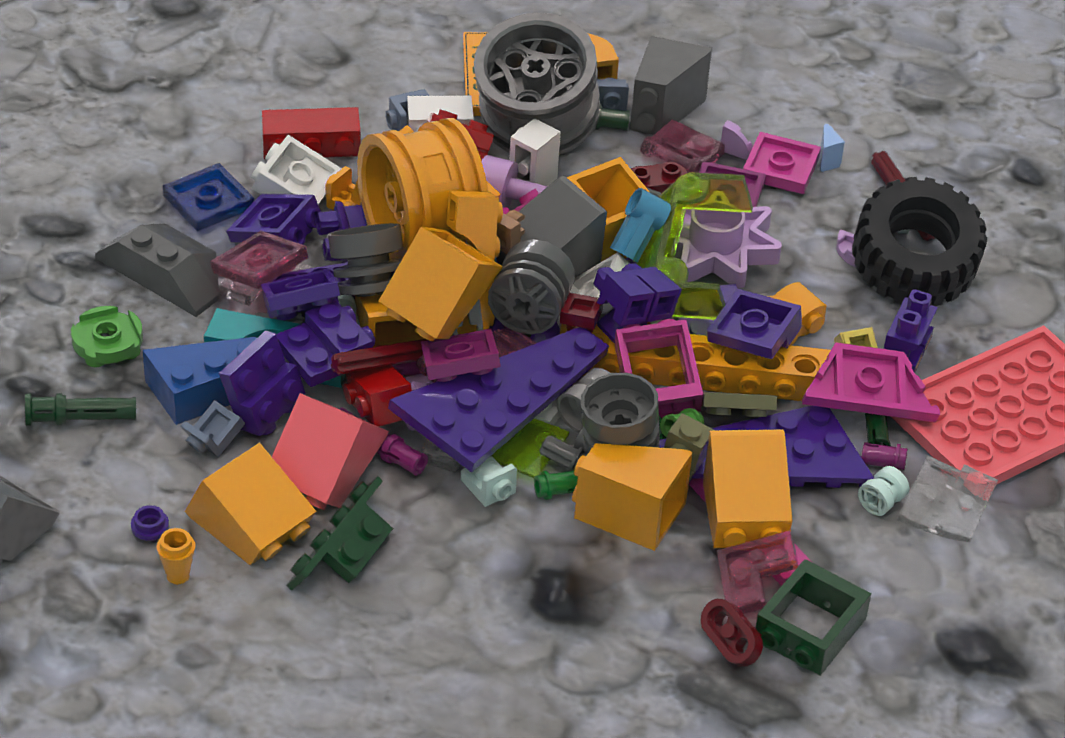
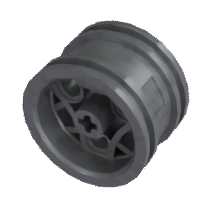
M550 13L521 14L504 20L493 27L482 38L474 58L475 78L479 92L482 124L488 125L487 132L494 134L493 142L497 146L510 153V137L520 127H524L534 118L561 131L559 155L570 152L581 145L592 134L598 123L601 108L597 82V58L592 40L578 24L565 17Z

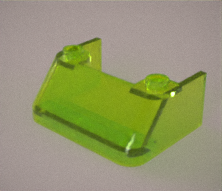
M687 173L679 177L658 196L671 204L670 214L665 224L658 231H654L639 261L635 263L641 268L657 267L682 289L673 317L715 320L726 305L720 285L716 283L687 282L689 275L687 265L683 260L675 257L686 209L752 213L753 205L744 175Z

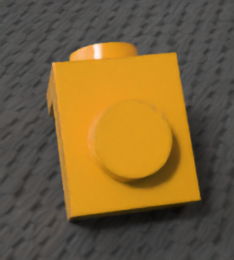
M345 166L328 178L325 185L327 208L334 211L336 201L342 202L344 206L356 205L350 200L355 184L352 183L351 168Z

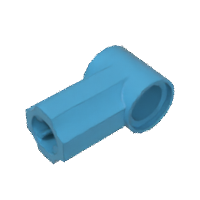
M643 188L635 190L626 205L625 214L627 216L610 248L638 262L654 231H658L668 219L671 204Z

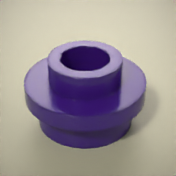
M153 505L139 508L131 520V531L134 536L141 540H157L169 529L168 517L161 508Z

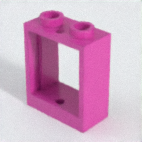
M665 319L657 324L644 326L632 324L616 330L615 351L620 373L632 374L628 352L677 345L686 384L655 389L658 393L660 417L668 416L669 414H679L687 408L701 411L703 391L686 319L678 321Z

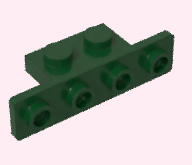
M377 476L368 485L362 481L348 496L352 501L350 506L342 505L329 520L334 525L328 532L324 528L309 545L314 549L311 555L308 556L304 553L291 567L290 571L294 576L286 585L290 590H293L306 579L321 559L348 583L360 573L394 529L366 504L383 482L380 477Z

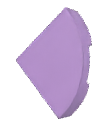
M727 120L722 129L720 151L747 160L753 145L740 132L741 128L738 125Z
M840 229L836 244L837 252L846 263L856 267L854 264L855 257L852 255L854 234Z

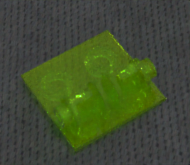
M534 418L491 456L500 465L507 466L513 464L517 468V472L534 478L541 474L550 459L540 454L543 441L548 436H553L564 442L570 435V432Z

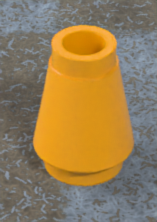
M172 528L166 530L161 535L156 548L167 580L172 584L178 585L185 583L190 577L195 541L186 530Z

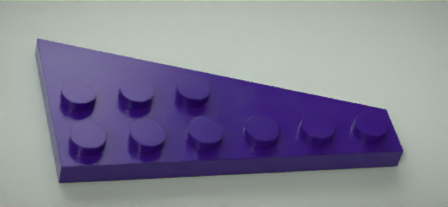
M578 327L499 357L501 367L493 368L487 374L474 375L466 373L457 375L453 380L437 381L392 398L389 401L388 409L472 473L607 355L609 345L587 329Z
M807 406L768 415L767 417H759L712 428L714 431L784 430L789 486L803 487L806 482H825L826 487L840 488L841 483H858L860 488L866 481L874 479V476L830 408ZM667 438L660 440V448H664ZM706 458L693 475V479H703Z

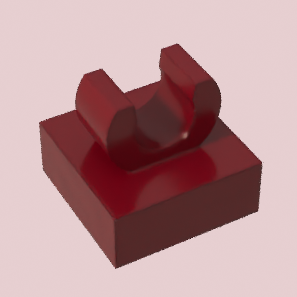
M569 293L560 312V324H565L567 331L573 330L575 327H581L593 333L602 314L603 304L597 303V297Z

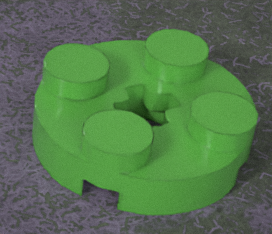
M115 306L95 307L82 313L79 316L80 322L75 326L74 323L72 325V346L75 352L84 358L86 364L90 367L96 368L104 364L134 359L141 352L140 346L143 341L142 323L138 316L129 310L127 315L118 312V307ZM108 333L110 336L105 337L102 334Z

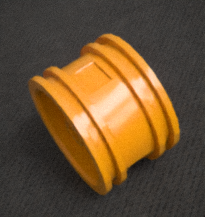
M446 118L439 121L426 122L419 127L417 132L402 134L397 130L383 131L381 134H369L362 140L359 147L357 159L358 186L367 225L397 223L401 226L403 248L389 253V259H403L420 227L447 230L467 243L463 235L446 225L449 190L488 192V186L476 145L467 129L454 118Z

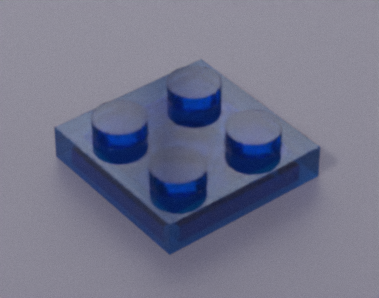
M220 163L162 185L163 196L197 232L244 213L254 202V197Z

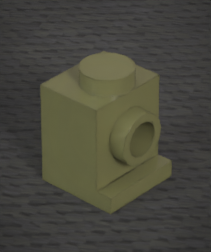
M681 413L668 432L664 448L686 449L693 452L690 481L706 458L709 433L714 431V429Z

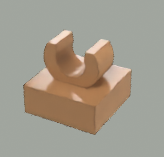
M514 209L510 210L507 214L503 213L502 221L497 223L496 236L500 240V250L508 254L511 247L521 241V236L525 233V229L520 224L525 219V215Z

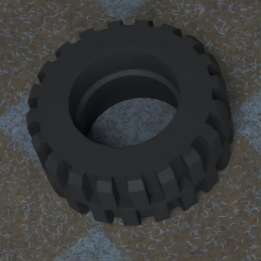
M907 177L905 182H901L899 179L887 183L886 188L882 186L874 191L872 197L868 198L863 205L853 238L852 255L855 257L854 264L860 274L864 273L862 279L869 287L874 285L877 288L876 293L884 298L886 296L893 298L894 303L901 305L904 298H908L911 291L916 289L931 294L930 305L939 306L943 304L944 299L947 302H951L958 298L960 293L966 292L976 276L987 244L985 221L983 218H979L981 212L974 203L971 205L968 203L970 198L962 191L957 193L953 190L954 187L946 182L942 185L935 183L936 179L927 177L925 180H918L917 177ZM909 229L923 231L940 241L946 251L936 255L917 254L901 246L892 234Z

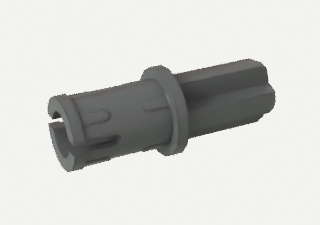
M548 436L540 448L541 455L566 467L568 471L575 469L581 455L587 456L584 453V448L576 449L553 436Z

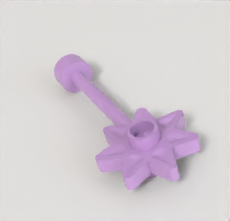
M486 155L482 160L486 181L501 194L499 202L502 203L503 208H509L512 199L519 200V198L535 188L538 193H541L548 187L517 179V162ZM715 188L706 199L696 204L672 197L667 198L665 201L671 204L668 219L658 231H654L649 240V251L651 253L681 259L679 278L682 283L688 284L710 273H714L727 283L736 284L738 289L745 287L747 265L778 264L782 247L780 241L765 233L770 228L771 208L767 206L741 208L737 203L730 200L723 188Z

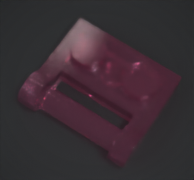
M672 119L652 137L647 136L644 139L640 152L648 157L655 156L666 162H676L686 169L687 176L697 179L702 162L715 163L724 155L725 144Z

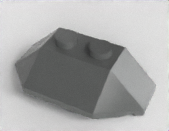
M167 224L140 225L118 236L95 253V259L195 317L219 300L216 252Z

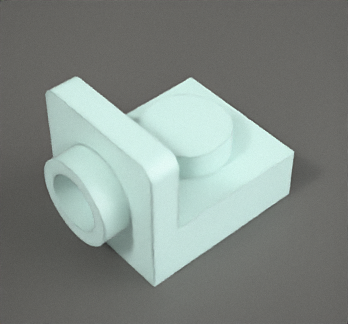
M490 456L472 473L466 468L461 469V481L484 507L497 501L505 500L510 495L516 493L517 468L513 464L502 468Z

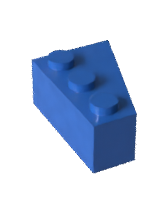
M256 337L143 350L145 382L175 425L202 416L214 400L224 407L229 406L230 403L219 372L246 349Z

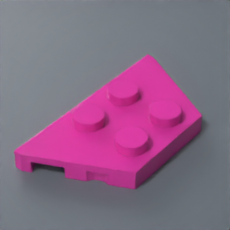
M835 342L825 362L820 367L802 398V404L921 421L936 422L940 416L938 406H931L923 392L926 387L920 377L913 372L912 364L905 352Z

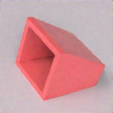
M300 393L272 458L299 491L307 495L306 499L311 505L325 510L327 504L340 508L381 447L389 431Z

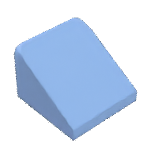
M824 124L820 146L821 172L840 167L845 142L829 124Z

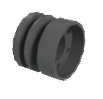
M400 224L367 225L329 233L328 240L331 258L347 259L348 265L341 266L333 271L334 277L350 278L338 283L340 295L366 297L383 294L394 274L391 272L396 271L401 262V259H389V253L403 248Z
M536 239L520 241L510 248L501 265L503 267L488 291V304L493 315L504 326L513 331L525 334L542 333L551 328L559 317L565 300L575 282V269L570 258L559 247L547 241Z
M610 373L596 378L586 386L581 395L583 444L586 455L595 443L660 447L658 393L652 383L641 376L630 373Z

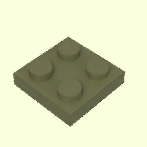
M703 392L702 407H706L707 414L731 415V408L742 409V415L767 417V410H777V396Z

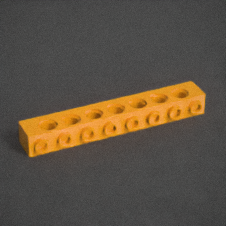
M561 324L560 334L567 332L565 324ZM596 324L592 334L609 345L607 355L591 369L603 368L610 373H620L615 344ZM690 334L702 390L774 395L777 396V399L802 401L806 390L813 382L817 372L831 351L829 349L789 345L788 348L780 347L773 359H768L708 342L705 335ZM677 345L628 352L632 374L641 376L654 385L676 386L686 384Z

